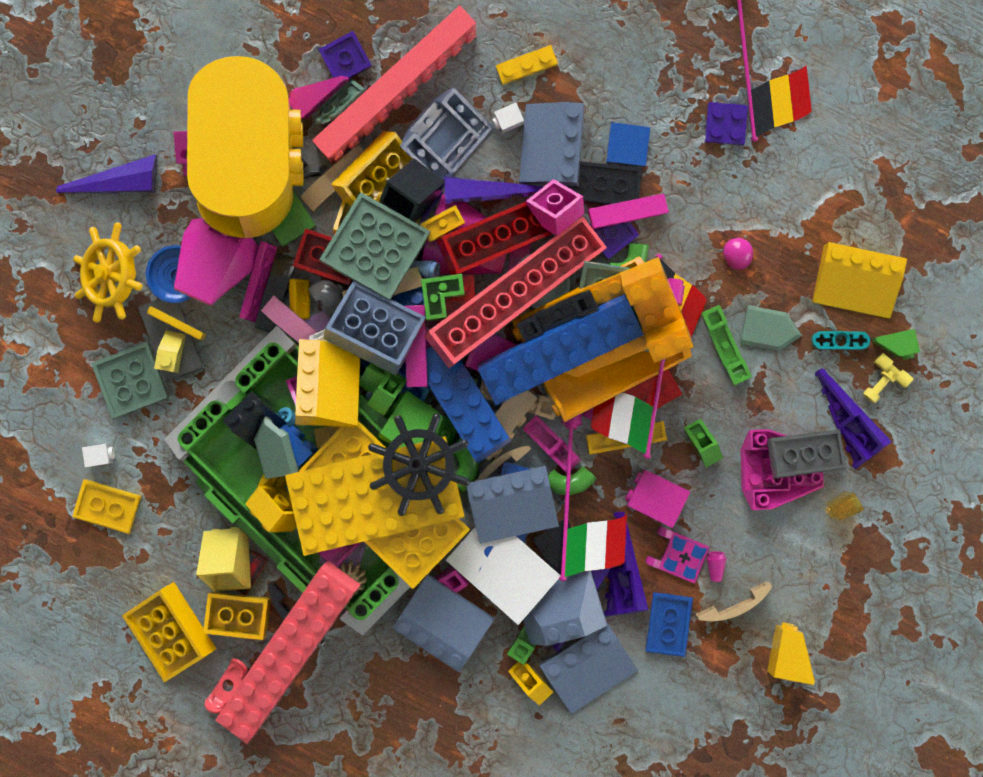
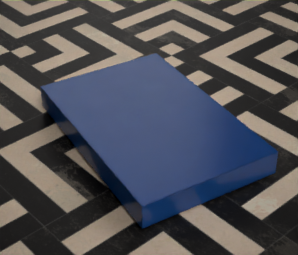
M653 592L646 652L685 657L693 597Z

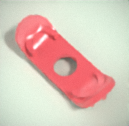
M236 658L231 660L218 684L205 700L204 706L210 713L218 714L222 711L248 673V668L242 661ZM227 679L233 682L234 686L231 691H226L223 688V683Z

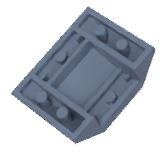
M452 87L433 99L407 128L400 147L412 159H416L444 180L445 176H452L490 133L493 126Z
M591 571L568 576L566 581L563 582L558 579L528 613L523 621L530 644L548 646L585 637L607 626Z

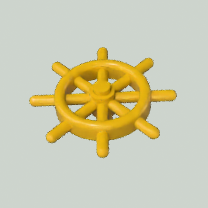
M119 222L113 226L111 239H100L97 229L91 227L89 233L93 243L88 247L83 257L76 255L73 258L75 263L81 265L80 280L82 288L75 293V298L81 299L86 295L96 305L93 321L96 323L101 321L104 307H115L118 318L121 320L125 319L126 314L122 303L128 298L132 289L140 291L143 288L141 283L134 281L136 271L133 257L140 253L141 248L136 245L129 250L123 242L119 241L122 225ZM107 248H109V249H108V253H107V258H106V255H105L104 250H106ZM109 289L111 296L106 298L107 291Z

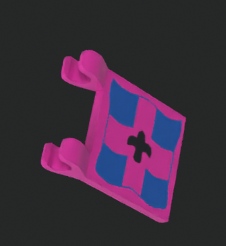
M659 527L657 533L670 540L661 561L648 556L645 563L695 583L709 546L666 528Z

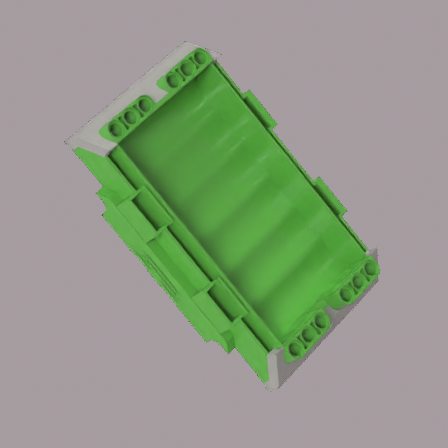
M277 325L164 440L176 457L182 460L199 477L196 483L205 492L204 496L228 520L236 523L278 564L276 567L303 593L307 585L285 563L309 585L318 570L324 565L319 563L321 556L318 553L303 555L298 530L295 529L293 532H268L262 527V523L250 513V509L245 503L258 488V484L264 474L259 455L255 448L235 435L223 421L251 392L266 398L277 411L288 407L296 413V406L285 380L298 374L299 346ZM274 346L278 347V356L271 357L269 354L270 349ZM258 361H263L265 364V368L261 372L255 369V364ZM244 375H248L250 377V384L244 387L241 384V378ZM359 391L358 421L387 448L389 444L378 437L388 419L367 405L369 400ZM216 404H219L222 408L219 415H215L212 410ZM202 418L207 421V427L204 430L198 426ZM294 425L306 435L304 439L309 442L311 441L315 446L314 429L328 427ZM187 433L193 436V441L190 444L184 441V436ZM215 492L237 513V515L215 494ZM463 508L465 517L459 519L470 527L475 522L474 518ZM367 544L359 569L366 571L364 576L367 577V582L364 583L365 587L362 591L359 590L357 595H353L339 615L340 620L362 636L410 588ZM386 576H393L396 580L395 585L388 586L385 583ZM378 590L381 593V599L373 600L370 595L371 591ZM358 605H364L367 608L365 615L357 613L356 607Z

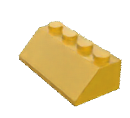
M383 131L341 173L331 186L341 199L351 207L360 192L379 202L387 180L408 164L412 158L400 147L402 140L396 132Z

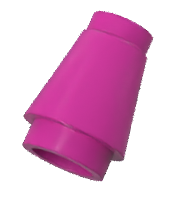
M709 552L707 562L711 581H722L727 559L724 552Z

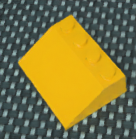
M828 242L823 247L812 303L890 319L904 277L907 259Z
M299 339L295 425L358 427L360 357L333 343L321 340Z
M175 582L157 591L122 615L164 683L217 649L208 634L203 633V626Z

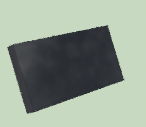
M581 161L578 187H566L582 195L583 201L587 203L610 205L639 199L642 168Z
M564 519L558 522L559 527L547 529L533 538L548 565L559 575H561ZM605 580L602 581L597 592L608 586Z

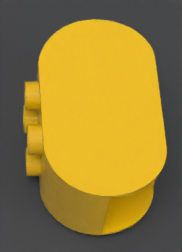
M225 57L204 66L193 77L189 85L187 121L188 184L193 196L197 200L198 210L202 218L210 227L222 234L237 238H253L264 235L280 225L288 215L293 203V186H304L301 149H293L303 148L301 110H290L285 84L270 66L250 57Z

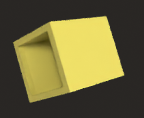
M238 527L222 530L212 529V531L203 532L196 575L214 592L251 588L248 536Z

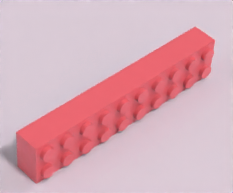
M459 5L312 140L316 148L332 165L335 162L337 163L345 156L349 149L353 150L360 144L359 140L364 135L366 137L375 130L373 127L377 123H383L389 117V112L400 108L407 96H413L418 90L417 87L422 82L424 84L432 78V73L436 69L441 70L447 64L446 60L450 56L455 57L462 50L460 48L465 43L469 44L476 37V22Z
M582 216L558 236L552 238L429 330L424 337L446 366L451 368L581 269L584 261L590 262L607 247Z
M327 561L318 570L215 721L248 744L356 593L360 584Z

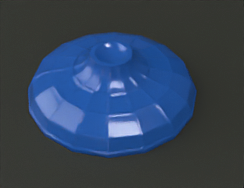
M180 245L165 246L155 252L148 261L145 273L147 285L152 293L162 301L170 303L185 302L192 298L174 290L181 250Z

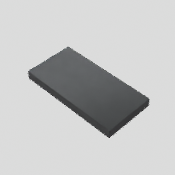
M157 299L138 307L156 356L166 330L186 334L179 373L161 370L165 381L203 368L191 335L147 314L151 306L187 324L180 302L170 303Z
M840 429L767 439L773 479L846 469Z

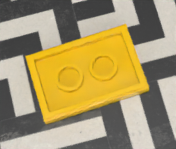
M83 479L72 517L130 534L142 496Z

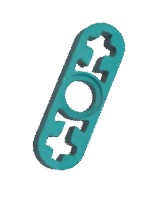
M819 331L812 335L811 344L814 348L820 350H862L869 346L870 337L865 332ZM820 335H822L823 339H829V335H832V346H829L830 342H824L822 343V346H820V343L816 342V338H819ZM838 335H842L846 339L843 346H838L835 342V338ZM849 335H852L851 339H857L860 335L861 339H865V343H862L861 346H859V343L852 342V347H849Z

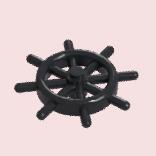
M439 414L432 416L428 430L414 429L409 431L402 417L397 415L394 417V421L400 435L387 448L373 443L368 446L369 451L384 456L383 471L385 475L371 482L369 487L371 490H376L389 484L397 494L402 496L403 498L397 512L399 516L406 514L410 500L427 499L431 500L436 513L441 515L444 513V508L438 495L447 488L449 483L452 481L463 486L470 484L468 478L454 473L455 461L453 453L466 448L469 443L467 440H461L449 446L441 436L437 435L435 432L440 421ZM414 438H424L419 454L412 441ZM433 441L441 450L427 456ZM403 443H405L406 448L411 457L400 454L396 451ZM445 458V470L430 465ZM393 460L408 465L393 472ZM411 473L407 487L404 488L397 479ZM428 473L442 478L435 487ZM419 476L426 489L424 492H414Z

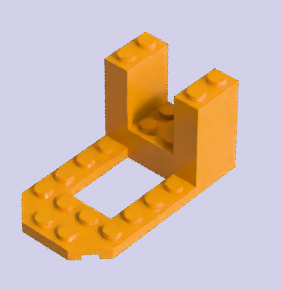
M659 257L546 303L544 306L545 309L559 301L587 290H591L598 305L626 294L630 306H634L644 335L565 372L574 377L582 376L646 349H649L655 363L693 348L688 327Z

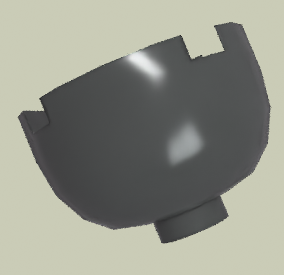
M325 279L313 284L309 291L322 306L321 308L332 318L343 299L342 292L345 289L340 283L335 284L331 280Z

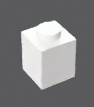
M517 103L495 111V118L492 119L497 130L500 129L502 134L524 124V119Z
M111 444L82 447L85 467L111 464L113 459H115V451Z

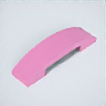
M274 295L261 310L298 343L299 339L309 340L310 335L318 332Z

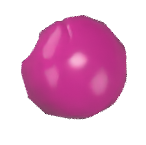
M734 238L725 244L723 257L730 268L736 270L745 269L752 262L753 248L747 240Z

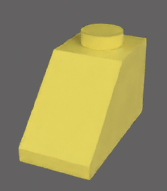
M165 331L157 350L154 369L179 373L186 334Z

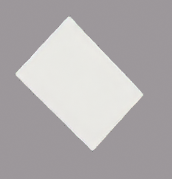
M476 526L446 559L449 564L518 625L561 577L516 536L480 544ZM493 546L490 554L486 557L484 554L485 548Z

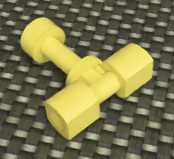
M881 353L873 362L883 370L881 372L883 377L873 389L867 388L863 393L864 397L873 404H876L880 399L878 394L888 382L894 383L896 381L903 388H906L914 379L904 370H898L893 365L894 361L884 353Z

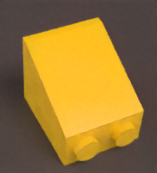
M782 622V626L776 625L767 672L775 678L814 685L815 680L803 633L797 630L798 627L790 623Z

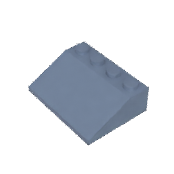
M584 103L526 104L520 183L547 185L554 179L565 186L578 187L585 114Z
M353 280L327 324L323 339L397 375L426 317L391 299L388 300Z
M546 466L470 482L467 486L480 544L559 527Z
M427 574L392 628L457 672H460L495 618Z
M608 623L607 626L585 637L575 639L561 648L559 652H555L539 663L540 668L571 714L638 671Z

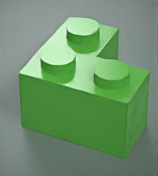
M462 274L421 279L427 322L447 318L445 299L465 297Z
M372 363L369 364L359 380V385L373 394L367 405L382 415H385L406 384V378L399 373L394 375Z

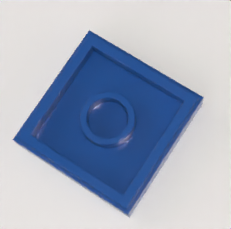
M611 122L606 162L645 167L650 127Z

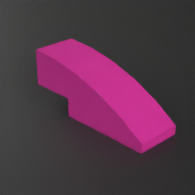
M536 415L523 430L567 473L568 446ZM573 451L571 470L581 461Z

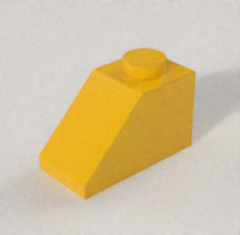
M517 662L508 671L528 697L539 706L554 692L527 662L524 665Z

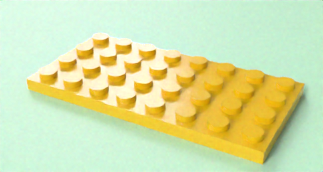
M358 421V427H340L299 472L375 454L368 449V446L372 443L384 448L386 447ZM458 518L364 542L414 589L468 533L470 528Z
M433 441L427 456L441 450ZM423 442L414 444L418 454ZM406 446L400 447L396 451L411 457ZM375 453L285 475L304 556L463 518L465 515L457 483L451 481L447 488L438 495L444 508L443 514H437L431 500L427 499L410 500L406 514L399 516L397 512L403 498L402 496L397 494L389 484L376 490H371L369 487L371 482L385 476L383 471L384 456ZM445 458L430 465L445 470ZM393 460V472L408 466ZM411 473L397 479L404 488L407 487ZM428 473L435 487L442 478ZM420 476L414 492L426 491Z

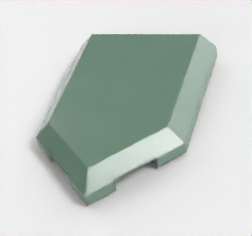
M351 78L321 106L320 111L322 113L320 117L316 118L315 125H324L334 121L366 90Z
M747 305L740 344L780 351L802 336L786 312Z
M267 416L264 417L254 438L264 477L267 479L299 472L288 433L282 428L279 429L272 423L273 421Z

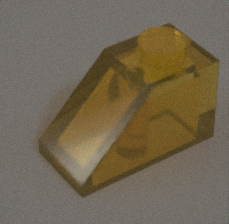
M844 491L825 502L827 514L831 519L834 518L837 521L864 511L854 492Z

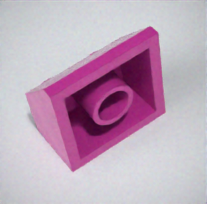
M554 179L526 201V204L541 226L556 236L584 215L583 196Z

